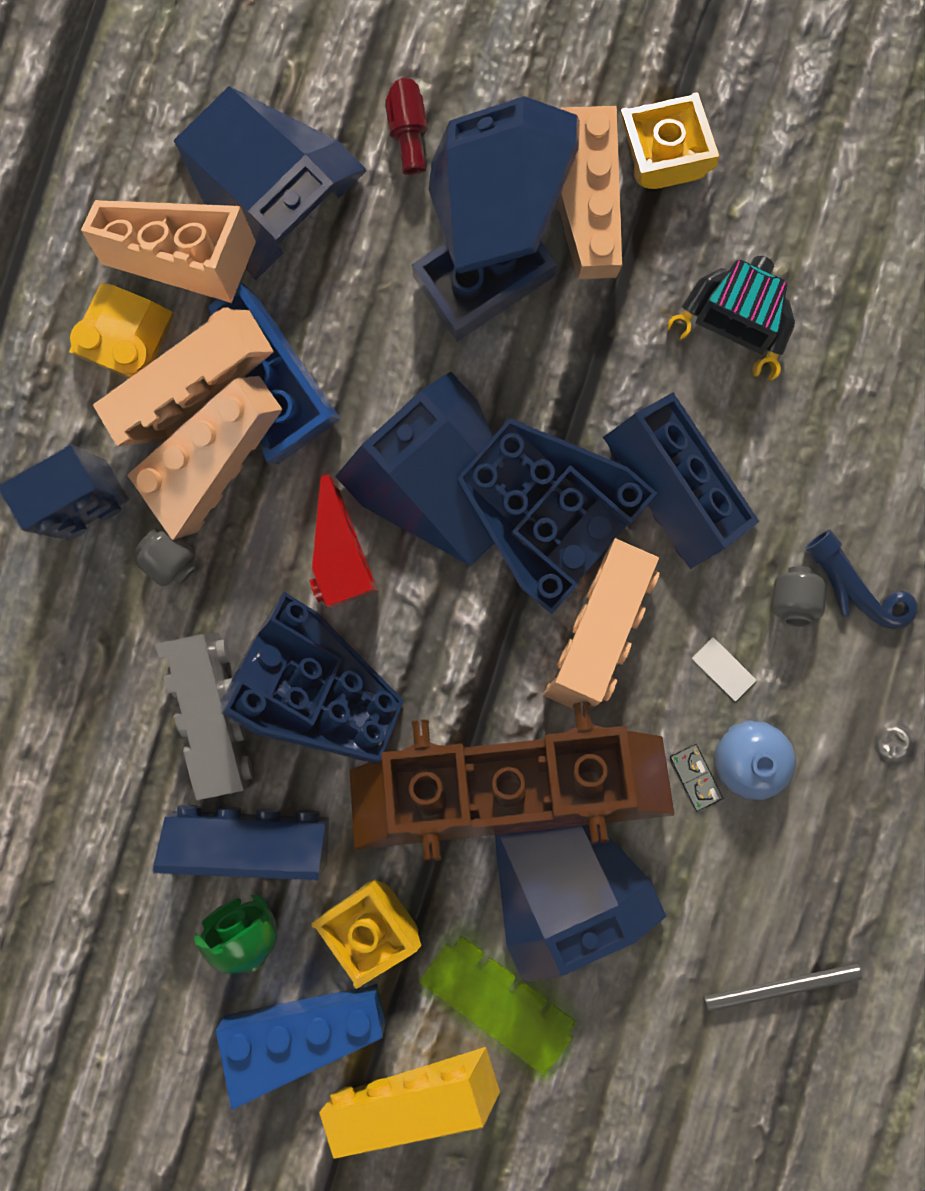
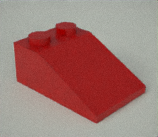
M326 474L320 478L312 570L315 578L310 579L309 582L317 602L322 601V603L325 602L326 607L335 608L377 592L378 589L337 482L329 474Z

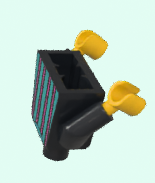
M756 256L752 259L751 263L736 260L729 270L720 268L698 280L682 305L684 310L681 315H675L669 320L667 332L670 331L675 322H683L686 325V331L682 334L679 341L686 339L691 330L690 321L695 315L697 316L695 323L761 355L768 350L765 358L758 359L754 363L752 372L755 377L759 376L762 365L767 362L771 366L768 381L774 380L781 371L777 358L779 354H784L795 327L790 300L786 298L788 285L785 280L772 274L774 263L768 257Z

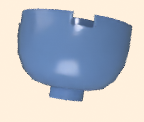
M747 720L734 724L723 735L721 741H718L714 753V766L718 778L731 792L745 799L764 800L777 796L788 787L795 774L796 755L792 743L781 730L766 722Z

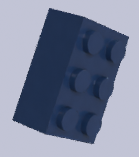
M540 241L536 253L460 274L455 269L446 242L412 264L414 279L456 341H459L552 279L557 267V263L542 241Z
M72 444L0 484V494L22 531L63 539L65 537L66 540L74 539L88 530L86 525L97 518L100 521H104L115 516L122 510L120 505L129 501L107 460Z

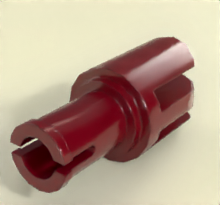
M404 77L396 80L390 87L385 100L390 137L399 141L402 173L405 175H417L425 172L427 169L421 138L428 131L419 85L413 79Z

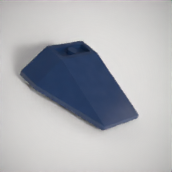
M230 86L173 140L205 205L241 207L256 241L245 268L255 280L283 254L279 243L331 192L340 198L367 172L366 168L339 141Z
M522 96L449 121L431 161L428 190L458 274L536 253L579 150L580 120L577 114Z
M450 371L422 389L370 436L335 477L362 507L469 566L495 544L457 480L459 475L493 438V434L478 400Z
M511 418L507 420L457 478L521 589L551 615L578 585L577 582L610 546L614 539L617 538L627 525L636 519L657 494L628 467Z
M283 592L249 645L221 700V714L257 735L378 764L382 759V752L385 751L404 700L318 612Z
M589 825L495 835L506 946L523 982L562 977L636 943L667 917L650 879L608 834L609 841L601 843L599 827H597L598 844L591 843Z

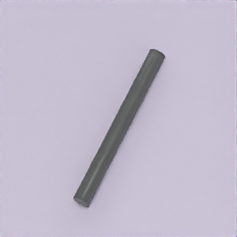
M853 964L705 995L703 998L706 1010L710 1012L862 980V973L859 965Z

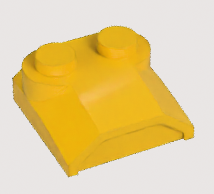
M698 92L687 97L632 109H621V117L634 161V178L642 187L659 189L699 180L717 167L719 154Z
M101 282L83 320L79 321L71 331V348L69 353L124 377L131 378L156 360L175 314L151 300L117 286Z
M376 879L365 883L357 892L311 923L312 927L317 929L349 975L355 989L414 954L421 946L418 928L392 889L387 884Z

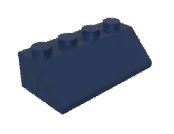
M674 392L638 411L603 437L609 446L612 456L657 492L648 506L653 512L654 519L662 526L674 544L676 552L684 559L690 569L726 549L760 522Z
M197 805L177 806V811L171 812L164 818L153 863V873L319 880L327 866L329 817H320V812L315 810L296 811V816L280 815L279 809L273 808L257 809L256 814H241V808L218 807L217 813L201 812V806Z

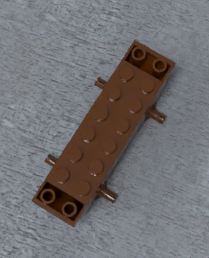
M580 702L573 704L576 727L565 733L546 734L544 739L475 747L464 748L463 744L441 746L430 743L429 721L421 720L422 735L420 733L419 721H413L414 745L399 751L382 752V759L378 764L368 762L349 770L354 849L422 843L423 861L430 862V845H432L433 860H441L439 841L583 825H589L592 844H598L599 842L597 827H599L601 843H606L609 841L606 823L674 816L663 737L628 731L626 726L604 728L592 725L589 702H583L584 718L582 717Z

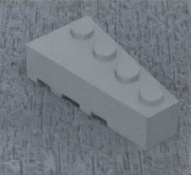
M212 633L155 644L158 658L167 657L169 665L167 675L163 677L167 693H172V696L177 698L179 702L174 715L177 731H179L181 737H188L189 745L184 746L183 753L196 800L244 791L250 786L249 779L254 777L250 756H244L241 743L242 740L246 739L245 727L221 714V700L233 679H228L225 663L230 662V653L226 640H220L219 633Z

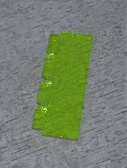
M461 936L454 946L446 943L419 978L418 982L545 1076L573 1040L569 1032L574 1027L576 1020L554 1004L543 1015L541 1010L546 1005L547 999L522 980L511 991L509 987L515 980L516 975L492 957H489L483 966L479 967L477 964L483 957L484 951L464 936Z

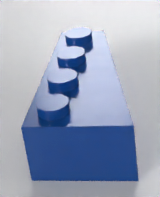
M240 282L232 303L217 299L208 306L211 315L224 308H230V310H249L274 351L243 377L260 376L282 408V411L261 440L266 462L281 463L341 420L253 290Z
M378 984L224 1015L216 1029V1035L231 1110L381 1039L385 1027V1018Z

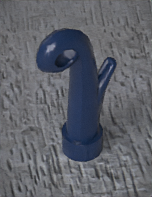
M830 529L822 532L807 544L805 550L816 563L820 564L830 580L838 600L840 613L843 617L849 616L850 599L858 609L882 627L890 629L903 628L911 624L916 618L918 603L914 596L908 592H894L888 596L881 606L841 549L842 543ZM903 602L904 611L902 614L894 616V606L896 603Z

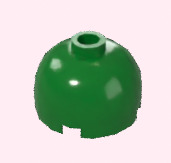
M257 894L250 895L253 901H248L244 904H241L240 897L232 899L216 908L201 922L204 930L200 936L195 932L194 940L201 955L210 966L223 973L253 972L264 964L277 940V924L264 897Z

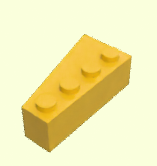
M483 1047L388 1078L378 1079L356 1088L352 1086L340 1088L331 1093L330 1099L319 1114L333 1159L483 1128L500 1093V1089L487 1047Z

